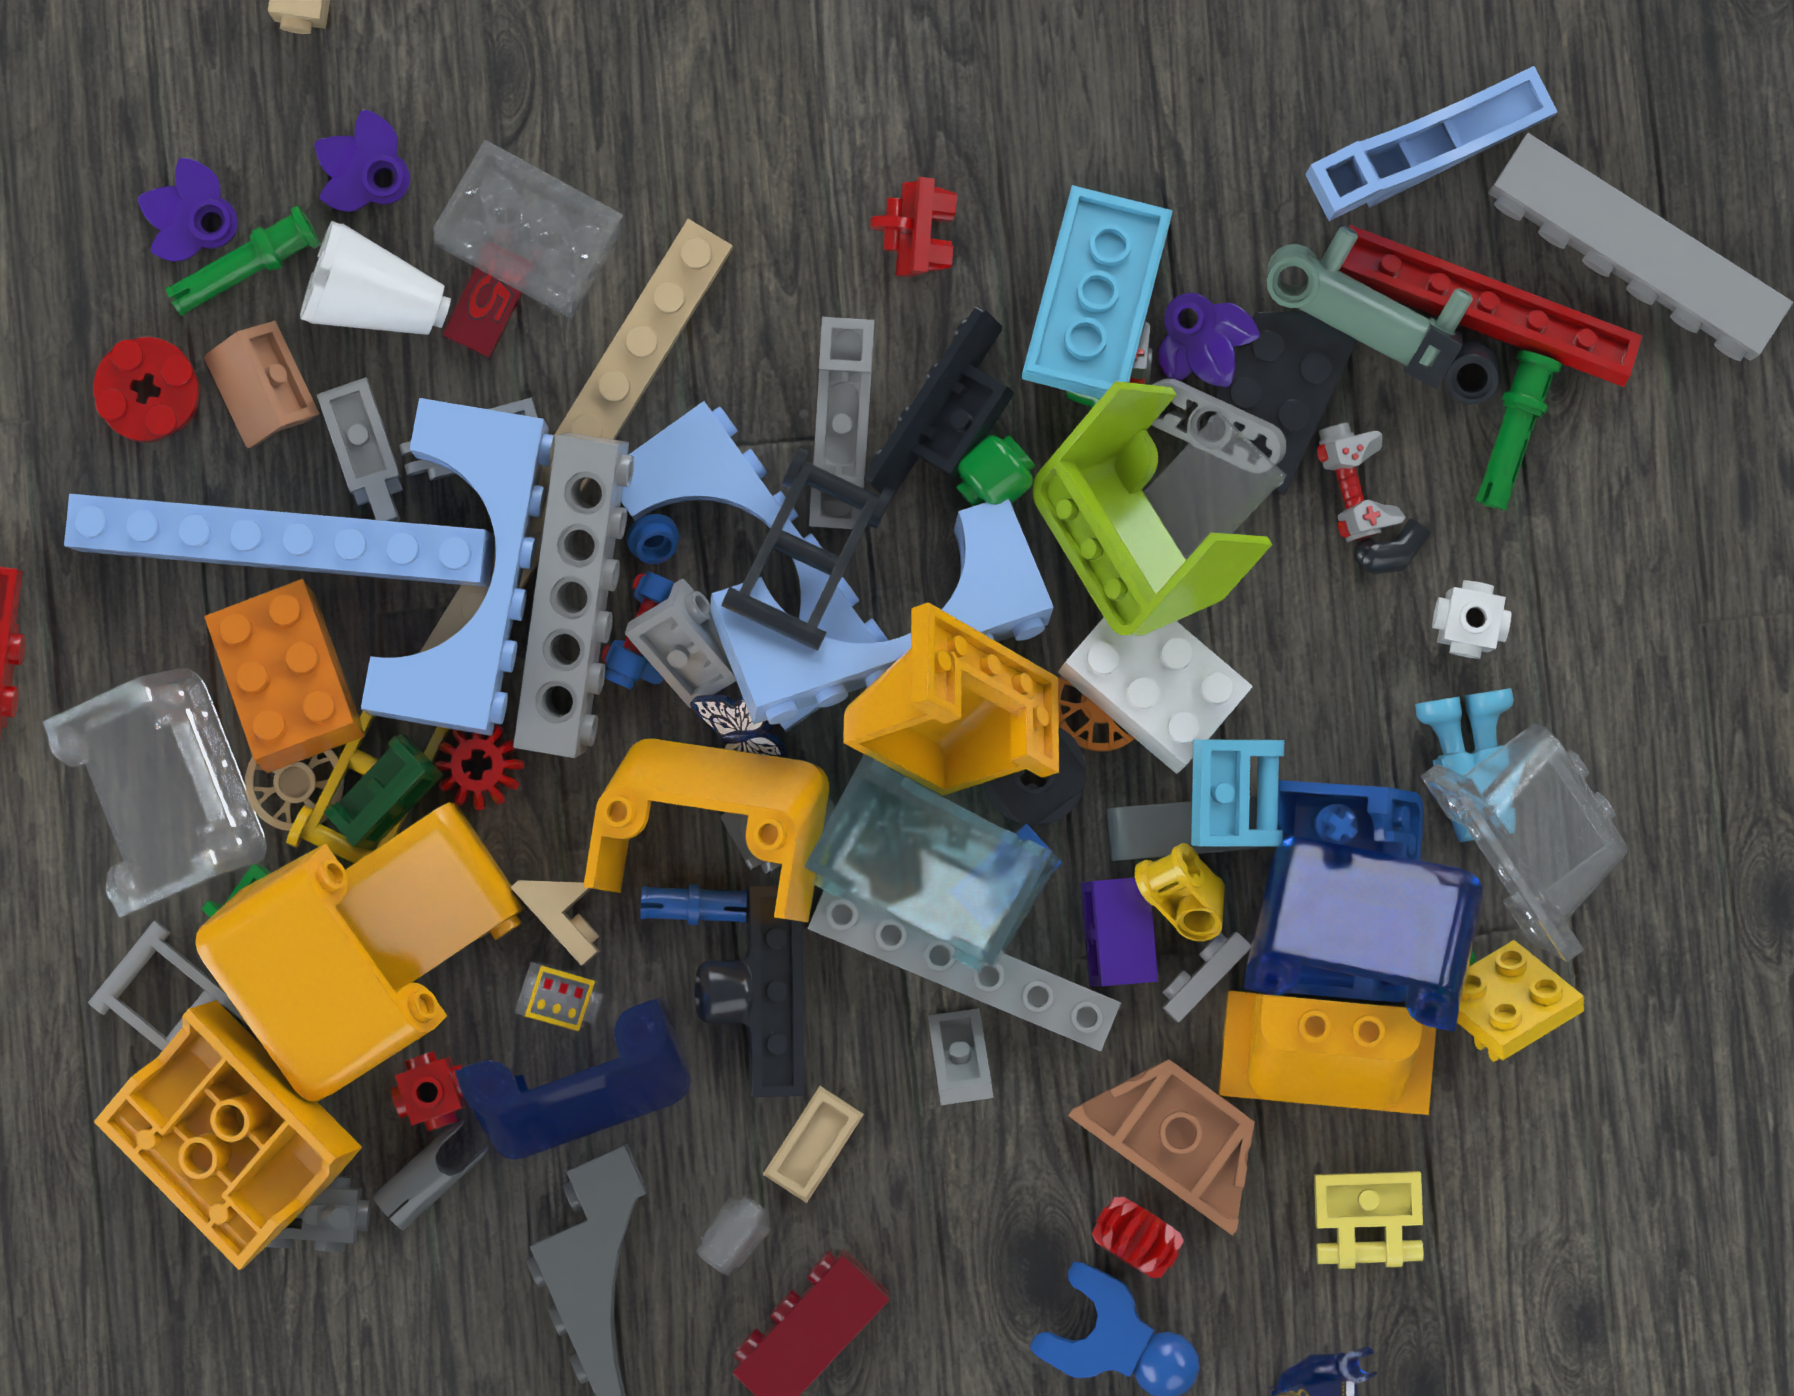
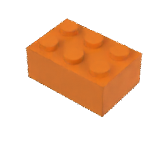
M304 579L204 616L253 759L266 773L273 772L365 736L317 597Z

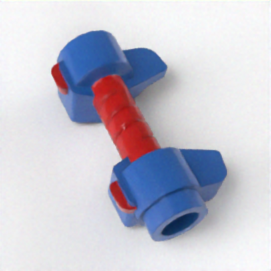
M649 571L646 574L636 576L633 582V588L635 589L634 597L641 605L635 618L667 600L674 582ZM627 636L625 641L614 640L611 646H605L602 652V660L606 663L605 667L607 668L605 679L632 690L635 681H639V678L655 685L660 684L664 680Z

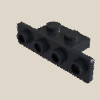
M976 306L970 316L959 324L953 342L941 360L930 368L926 377V383L913 403L907 406L900 414L897 427L887 443L872 457L869 470L864 476V481L880 495L884 487H887L894 491L893 498L918 458L952 478L959 480L961 477L958 473L959 463L978 443L987 437L1015 393L1008 386L977 369L1002 331V325L987 310Z

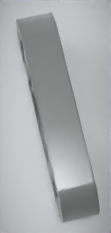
M1163 379L1153 384L1156 386L1172 387L1177 394L1172 400L1174 405L1186 410L1192 407L1194 401L1198 404V407L1191 413L1187 427L1182 425L1187 415L1174 410L1165 416L1160 414L1152 423V426L1252 472L1267 471L1283 459L1286 452V440L1282 431L1275 425L1176 379ZM1215 411L1224 417L1227 430L1222 439L1213 440L1203 434L1200 428V420L1205 412ZM1239 423L1245 425V429L1239 434L1242 437L1255 440L1261 435L1266 436V447L1273 450L1272 455L1266 454L1258 460L1253 457L1255 448L1243 441L1236 443L1234 449L1230 448L1229 444L1234 440L1239 431Z

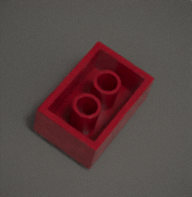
M845 1249L836 1257L828 1251L807 1273L808 1276L806 1278L811 1284L799 1296L792 1289L771 1311L770 1318L774 1321L771 1327L764 1334L755 1328L735 1349L733 1357L738 1362L735 1364L732 1374L755 1396H800L890 1300V1292Z

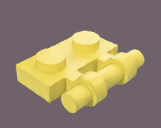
M1420 1171L1314 1174L1316 1228H1337V1243L1316 1244L1317 1264H1338L1339 1269H1355V1263L1385 1262L1387 1268L1402 1267L1403 1262L1423 1261L1422 1240H1402V1226L1423 1225ZM1384 1226V1241L1355 1242V1227Z

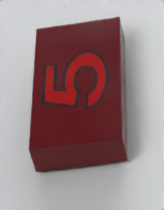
M488 242L442 335L491 359L531 279L536 265Z

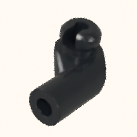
M1410 518L1394 541L1375 543L1371 538L1361 540L1355 547L1354 559L1356 563L1363 566L1364 571L1375 575L1402 571L1413 560L1431 532L1425 526Z

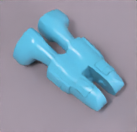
M1511 688L1463 696L1473 733L1475 750L1472 753L1466 752L1461 732L1462 710L1460 697L1415 704L1417 718L1422 723L1433 728L1441 745L1443 755L1438 756L1437 760H1433L1438 789L1442 798H1446L1453 829L1460 843L1479 839L1478 814L1474 802L1481 799L1485 800V812L1492 836L1512 834L1513 812L1510 788L1513 787L1514 783L1512 756L1510 748H1505L1504 745L1497 746L1496 736L1499 715L1510 709L1514 702Z

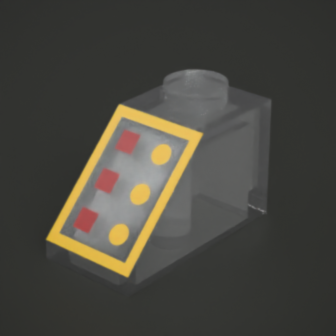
M535 961L530 963L514 1013L575 1031H582L585 1021L592 1024L595 1023L604 994L595 991L599 980Z

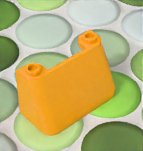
M451 802L432 811L345 870L348 882L347 893L343 900L335 906L394 991L410 982L413 983L478 938L491 933L494 939L497 940L522 923L517 915L526 909L519 896L511 889V884L459 806Z
M326 843L242 888L199 928L195 941L197 952L203 963L293 1089L302 1098L316 1102L340 1090L434 1030L447 1017V1014L439 1005L432 992L419 983L410 982L394 991L335 906L343 900L347 893V874Z

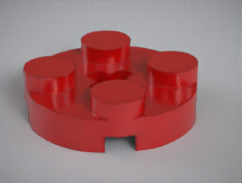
M139 337L118 342L112 351L105 355L95 374L93 394L97 412L114 431L133 441L153 443L171 436L177 430H182L190 423L199 405L201 387L194 366L179 348L159 338ZM146 376H154V385L161 389L158 398L149 397L146 404L139 403V394L133 390L137 381L143 382Z

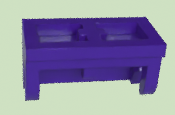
M1135 878L1080 882L1089 987L1158 982L1152 905L1142 896Z

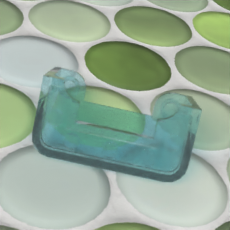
M864 754L804 867L817 874L812 883L813 885L838 898H841L844 890L855 894L957 948L952 958L981 973L985 963L994 968L996 967L1049 880L1059 858L1052 851L1031 840L1022 841L1017 834L1005 830L918 785L906 776L903 778L902 775L889 769L887 765Z

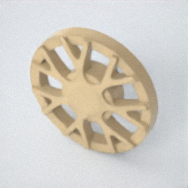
M330 749L323 752L327 757L321 760L317 759L318 754L312 756L308 765L296 762L273 771L275 773L273 779L274 787L270 788L254 787L255 770L263 769L258 766L252 756L246 771L245 789L250 805L256 814L269 825L281 830L290 831L293 825L290 814L291 803L304 801L306 806L314 809L316 804L309 797L313 794L315 787L324 789L329 779L316 781L312 769L327 761H330L333 768H335L339 759L333 750ZM344 779L331 802L333 805L342 798ZM255 791L264 792V796L259 801L256 798ZM276 792L285 803L272 817L262 808L261 804ZM282 813H286L287 822L280 821L277 818ZM326 814L321 823L328 819Z

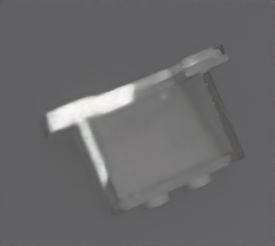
M1534 723L1465 775L1458 774L1436 764L1420 777L1447 818L1467 828L1510 893V896L1503 902L1529 942L1569 962L1584 949L1566 921L1628 853V847L1612 822L1616 818L1614 809L1601 793L1596 792L1594 794L1585 781V778L1589 776V772L1582 760L1572 750L1567 752L1548 729Z

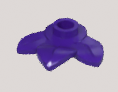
M365 109L361 110L356 121L354 137L331 136L315 141L314 147L319 163L332 178L320 194V199L328 206L339 211L353 212L363 208L370 202L380 205L393 204L407 193L410 186V172L405 162L397 156V134L392 126L378 114ZM382 171H390L394 174V181L387 188H380L375 182L376 176Z
M182 157L178 159L175 169L176 187L156 188L138 196L137 201L146 219L155 228L161 230L152 244L151 253L162 259L172 262L188 260L202 248L217 249L227 245L236 235L238 217L235 209L226 200L221 198L218 177L211 169L196 160ZM210 215L221 217V226L215 232H207L204 229V221Z
M1197 293L1178 295L1168 304L1165 311L1164 324L1168 334L1159 349L1160 366L1168 379L1183 381L1193 371L1197 377L1206 383L1220 387H1230L1235 373V351L1233 347L1249 344L1260 338L1259 329L1252 317L1244 309L1233 303L1213 305L1206 297ZM1187 309L1195 310L1198 315L1197 324L1190 329L1185 328L1181 323V316Z

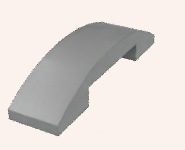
M822 317L813 465L864 488L875 320ZM811 487L809 526L854 528L861 510Z

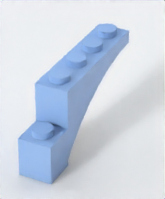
M1532 66L1446 108L1360 142L1357 141L1311 164L1305 175L1325 215L1331 221L1365 203L1370 208L1555 116L1557 110L1535 67Z

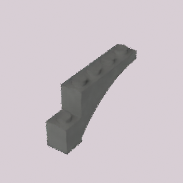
M625 1144L567 1171L570 1181L563 1184L567 1199L573 1211L578 1213L583 1210L587 1219L533 1243L530 1246L533 1256L526 1259L536 1285L539 1288L547 1285L555 1304L548 1307V1312L558 1334L562 1336L568 1333L576 1350V1353L569 1355V1359L581 1385L590 1382L595 1396H627L617 1357L614 1325L615 1282L621 1247L637 1199L647 1194L648 1189L628 1144Z

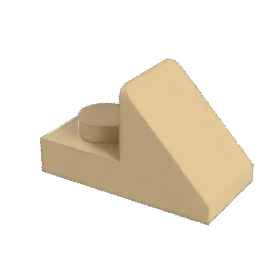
M518 880L511 889L581 966L586 965L600 952L593 944L599 935L579 913L572 919L565 913L591 888L583 887L584 883Z

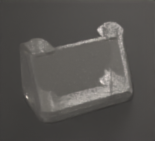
M178 668L137 677L43 721L49 737V746L54 756L70 767L86 765L123 861L109 868L106 882L107 895L114 904L119 917L136 913L244 870L264 860L267 853L264 833L257 815L248 800L244 782L203 680L190 668Z

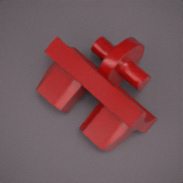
M918 177L915 182L902 183L901 198H887L886 216H873L870 219V229L885 232L883 250L897 251L895 276L910 278L931 271H942L952 266V241L931 239L930 237L932 221L946 223L953 221L956 214L957 194L934 187V178Z

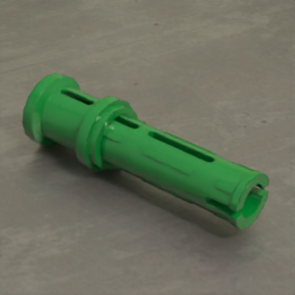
M299 205L291 208V215L265 230L260 226L252 230L253 233L249 235V242L177 283L165 287L169 298L174 299L172 304L178 313L184 316L188 311L267 267L269 271L273 269L276 271L283 267V260L310 246L315 249L320 246L321 242Z
M1524 350L1517 351L1515 358L1519 361L1510 391L1504 392L1501 399L1503 401L1502 406L1506 408L1482 484L1475 498V502L1494 509L1498 507L1497 509L1501 511H1507L1511 493L1536 419H1541L1543 414H1546L1548 405L1544 402L1554 373H1559L1562 364L1554 359Z

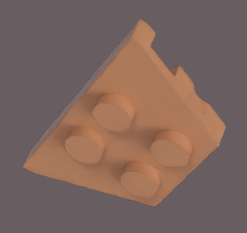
M1170 1059L1071 1109L1068 1113L1070 1118L1229 1234L1234 1235L1238 1228L1239 1208L1242 1190L1245 1185L1247 1159L1255 1121Z

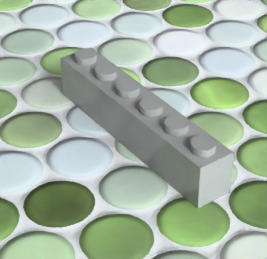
M1529 133L1522 139L1488 192L1489 195L1497 199L1494 205L1502 213L1518 221L1523 216L1541 227L1538 233L1546 241L1562 249L1567 244L1585 255L1582 262L1590 269L1606 277H1609L1612 272L1629 283L1626 290L1631 295L1649 305H1653L1656 300L1673 311L1670 318L1675 323L1693 333H1697L1699 329L1703 330L1717 339L1714 346L1719 351L1734 360L1741 361L1745 357L1751 361L1759 356L1793 304V301Z

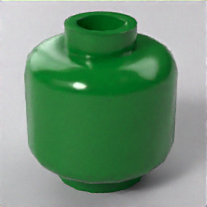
M989 435L978 443L959 463L958 473L963 482L956 488L972 507L985 502L997 505L1009 499L1012 505L1033 485V477L1030 471L1035 467V464L1009 435L1003 440L998 436Z

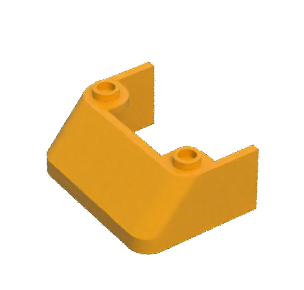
M651 738L640 740L629 749L597 802L583 887L621 893L629 839L637 836L645 828L649 818L651 801L748 815L746 843L751 853L760 860L782 864L774 917L809 922L829 795L827 775L819 766L802 760Z

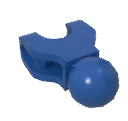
M1073 1261L1068 1270V1279L1074 1288L1082 1291L1094 1302L1098 1314L1095 1329L1088 1337L1076 1341L1059 1337L1052 1332H1041L1033 1337L1029 1345L1034 1355L1074 1378H1088L1104 1371L1115 1370L1128 1377L1133 1373L1139 1386L1151 1396H1181L1187 1393L1197 1381L1200 1370L1199 1355L1193 1344L1182 1335L1170 1331L1154 1333L1156 1328L1150 1326L1139 1317L1136 1311L1134 1296L1125 1282L1085 1262Z

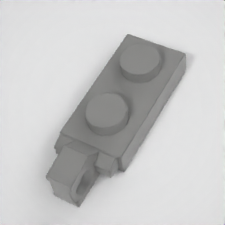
M365 377L317 394L350 493L354 494L357 504L362 505L370 502L376 520L401 521L392 494L403 491L399 479L402 477L368 379Z

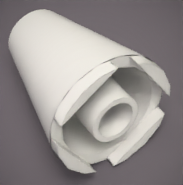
M333 221L330 222L318 253V262L307 286L300 319L312 324L425 335L430 333L432 326L442 328L451 302V298L443 296V284L346 225Z

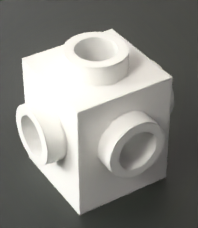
M1467 580L1463 581L1462 588L1453 587L1448 590L1445 598L1438 597L1434 610L1432 628L1439 629L1437 643L1451 645L1449 651L1451 654L1480 659L1482 652L1488 653L1495 650L1497 641H1506L1510 628L1511 611L1504 610L1506 597L1493 595L1494 586ZM1471 608L1479 609L1484 615L1483 624L1479 628L1471 627L1466 621V613Z

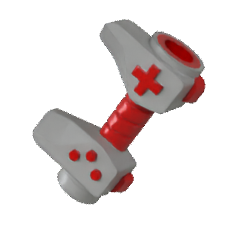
M1349 423L1338 424L1320 430L1321 441H1319L1320 445L1317 448L1318 458L1323 463L1325 469L1335 470L1346 510L1338 514L1339 522L1337 526L1340 535L1346 538L1347 542H1352L1382 533L1381 529L1402 523L1405 520V515L1399 507L1364 500L1358 474H1356V466L1382 448V433L1372 431L1354 435V432H1351Z

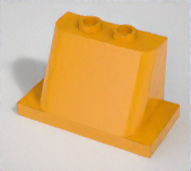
M928 602L911 608V648L847 706L844 713V744L942 796L1025 769L1041 778L1059 773L1058 677Z
M1227 990L1218 1095L1429 1115L1438 1010L1295 998Z

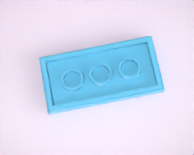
M1072 185L1021 379L1101 399L1115 381L1129 383L1173 210Z

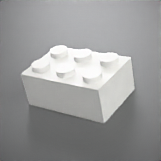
M1103 617L1058 671L1062 677L1094 702L1176 774L1193 758V739H1209L1253 687L1177 621L1143 636H1124L1115 633Z

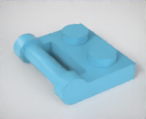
M1193 739L1191 845H1283V830H1278L1279 756H1284L1285 740ZM1250 756H1258L1256 829H1249Z

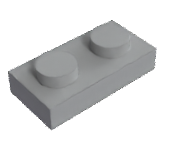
M1220 932L1198 954L1205 962L1191 976L1183 970L1163 990L1162 993L1168 1000L1161 1008L1176 1022H1180L1252 946L1238 932H1232L1228 938Z

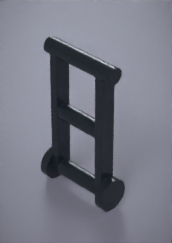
M799 447L782 482V485L790 488L769 533L740 591L729 587L721 606L818 651L827 633L818 628L821 619L866 526L878 528L894 491L884 487L880 496L806 462L809 451ZM805 484L861 510L840 557L783 530ZM773 549L830 575L808 623L750 596Z

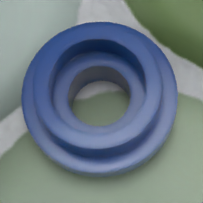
M651 514L638 519L631 525L626 536L630 552L647 564H659L668 560L675 553L679 540V532L674 521L661 514Z

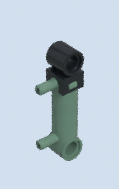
M1346 226L1339 228L1321 261L1317 259L1315 253L1309 248L1299 244L1285 245L1277 249L1271 256L1267 271V289L1272 299L1279 305L1303 310L1403 364L1405 373L1437 389L1443 377L1446 376L1447 388L1451 395L1459 402L1468 405L1480 404L1488 400L1496 392L1499 379L1497 358L1493 350L1483 342L1476 340L1463 341L1462 331L1456 328L1473 301L1472 295L1461 288L1455 289L1438 318L1432 314L1428 318L1423 317L1339 271L1358 239L1357 233ZM1296 266L1302 268L1308 275V278L1303 283L1292 286L1283 282L1279 274L1287 267ZM1468 363H1476L1484 367L1486 373L1477 381H1467L1458 375V371Z

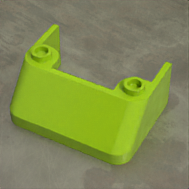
M1115 381L1037 473L1033 484V499L1036 507L1110 628L1119 635L1143 636L1222 601L1273 544L1266 536L1211 532L1187 560L1184 558L1142 491L1143 487L1153 477L1158 464L1156 445L1146 430L1177 394L1172 387Z

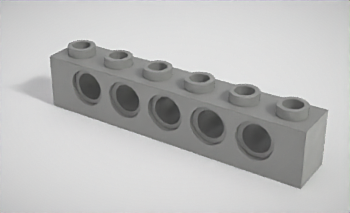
M574 433L556 435L513 748L576 758L586 752L587 746L592 747L595 742L598 716L591 715L594 694L600 695L605 679V664L598 663L601 642H608L612 628V612L606 611L608 591L616 589L620 571L619 560L613 559L615 540L622 539L627 521V509L620 507L623 486H630L634 471V456L627 455L629 442ZM586 477L596 480L601 487L602 497L596 506H591L584 502L580 495V486ZM578 530L588 532L594 540V552L589 558H584L577 554L573 547V537ZM570 582L579 583L586 590L587 603L582 610L573 608L566 599V588ZM563 634L573 636L579 643L580 654L576 661L565 659L559 651L558 643ZM555 686H562L571 693L573 705L569 713L561 712L553 705L551 694Z
M829 880L808 927L809 930L1098 1051L1102 1050L1121 1005L1119 1001Z

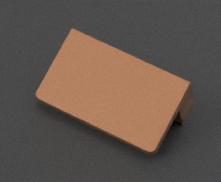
M276 321L237 331L205 355L206 364L247 448L258 446L276 432L309 422L320 414Z

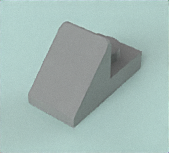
M980 1008L928 1015L941 1105L993 1098Z

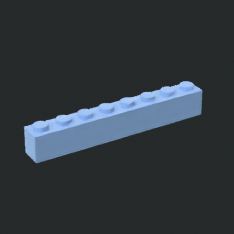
M69 494L64 546L80 552L490 587L495 535L485 529Z

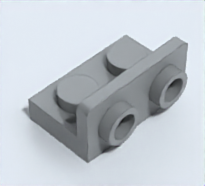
M681 579L673 584L667 600L628 622L625 635L687 706L691 708L696 705V702H701L736 682V678L710 615L708 600L702 593L694 591L684 579Z

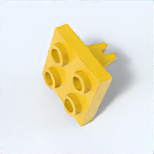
M1515 940L1433 988L1434 1004L1474 1036L1475 1045L1478 1050L1487 1047L1489 1058L1493 1062L1498 1059L1502 1061L1584 1012V996Z

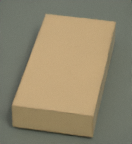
M819 1086L763 1175L807 1203L864 1114L822 1086Z

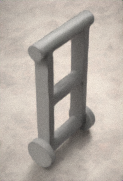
M155 920L88 1001L89 1005L102 1015H105L111 1008L163 1051L182 1028V1018L169 1035L165 1037L119 999L120 995L149 959L158 951L204 989L190 1008L217 1000L246 1023L223 989L165 942L170 932Z

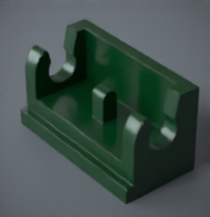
M400 734L398 737L395 735L388 742L390 748L354 787L339 802L336 801L334 805L330 804L324 810L326 816L347 838L346 840L353 847L373 850L443 776V773L405 734Z

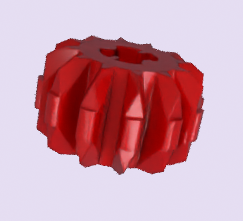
M499 725L493 728L492 736L489 735L487 740H484V734L472 732L473 739H469L465 731L453 729L454 737L460 745L455 748L450 743L441 741L438 746L442 752L452 755L451 762L438 761L434 763L441 772L451 771L453 775L439 784L441 791L447 792L460 785L461 787L454 799V803L459 806H463L471 792L474 791V806L476 810H485V792L490 793L496 804H504L506 802L505 796L498 786L503 783L513 790H517L520 786L516 779L506 776L507 769H524L523 760L506 759V755L517 749L513 748L514 739L498 747L497 744L504 733V728ZM485 751L483 758L487 760L492 759V770L483 771L482 780H473L476 774L470 771L467 772L466 763L475 760L476 752Z
M1114 1197L1110 1204L1104 1207L1091 1233L1094 1241L1102 1246V1248L1150 1278H1161L1167 1269L1173 1266L1179 1256L1178 1252L1184 1243L1180 1232L1125 1197Z

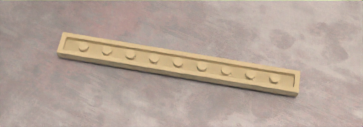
M687 219L554 434L555 441L556 435L563 433L616 439L733 249L731 244L692 220ZM552 463L550 466L542 465L539 486L546 487L545 503L541 517L532 518L529 537L536 538L535 557L531 569L523 568L520 589L524 588L539 564ZM586 477L582 481L580 486V495L586 488L591 478ZM496 542L494 544L491 581L495 568ZM461 585L420 653L442 644L458 633L477 612L486 597L489 587Z

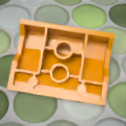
M217 1000L189 1008L182 1016V1028L156 1059L131 1076L94 1120V1123L238 1270L245 1268L335 1180L362 1148L318 1102L302 1098L293 1089L266 1049Z

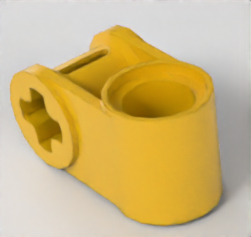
M1181 843L1175 846L1171 854L1154 862L1146 859L1136 864L1135 880L1142 896L1170 921L1179 934L1193 941L1211 940L1220 934L1223 925L1225 884L1199 858L1196 851L1189 844Z

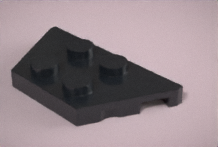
M1304 311L1255 312L1252 319L1259 329L1260 338L1238 347L1235 354L1233 383L1230 387H1220L1215 398L1263 419L1282 431L1286 440L1285 455L1277 465L1264 471L1263 474L1271 482L1273 489L1278 494L1284 496L1357 340ZM1212 411L1222 425L1227 428L1224 417L1220 413ZM1239 423V431L1235 438L1238 442L1243 441L1255 448L1253 457L1259 460L1266 454L1272 455L1273 450L1266 447V436L1261 435L1255 440L1242 437L1239 434L1245 429V425Z

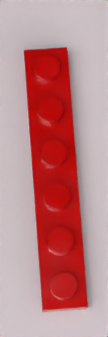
M1349 225V228L1357 233L1358 239L1339 269L1340 272L1390 299L1438 317L1454 290L1461 288L1472 295L1473 301L1459 322V325L1524 350L1549 357L1561 364L1624 387L1627 383L1642 335Z

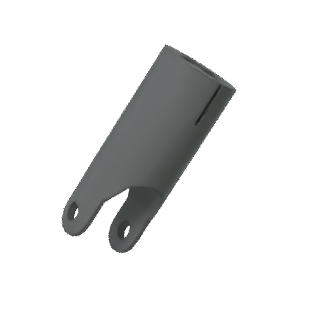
M463 1119L446 1128L372 1196L387 1217L391 1214L389 1219L401 1230H405L486 1154L489 1148L488 1145L480 1148L462 1165L453 1168L445 1167L437 1161L436 1155L439 1148L464 1124L465 1121Z

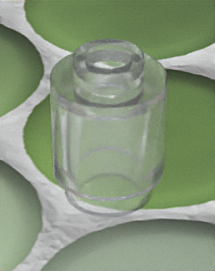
M746 1195L740 1201L729 1197L699 1237L702 1243L696 1250V1253L716 1270L729 1277L736 1267L739 1269L743 1268L772 1229L765 1222L769 1213Z

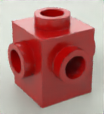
M434 1051L404 1061L407 1071L395 1075L398 1086L390 1088L399 1117L408 1116L411 1126L425 1122L427 1131L458 1121L455 1111L467 1106L464 1096L471 1094L469 1082L462 1065L454 1066L451 1056L437 1061ZM424 1082H431L437 1087L438 1094L432 1102H425L420 1098L419 1087Z

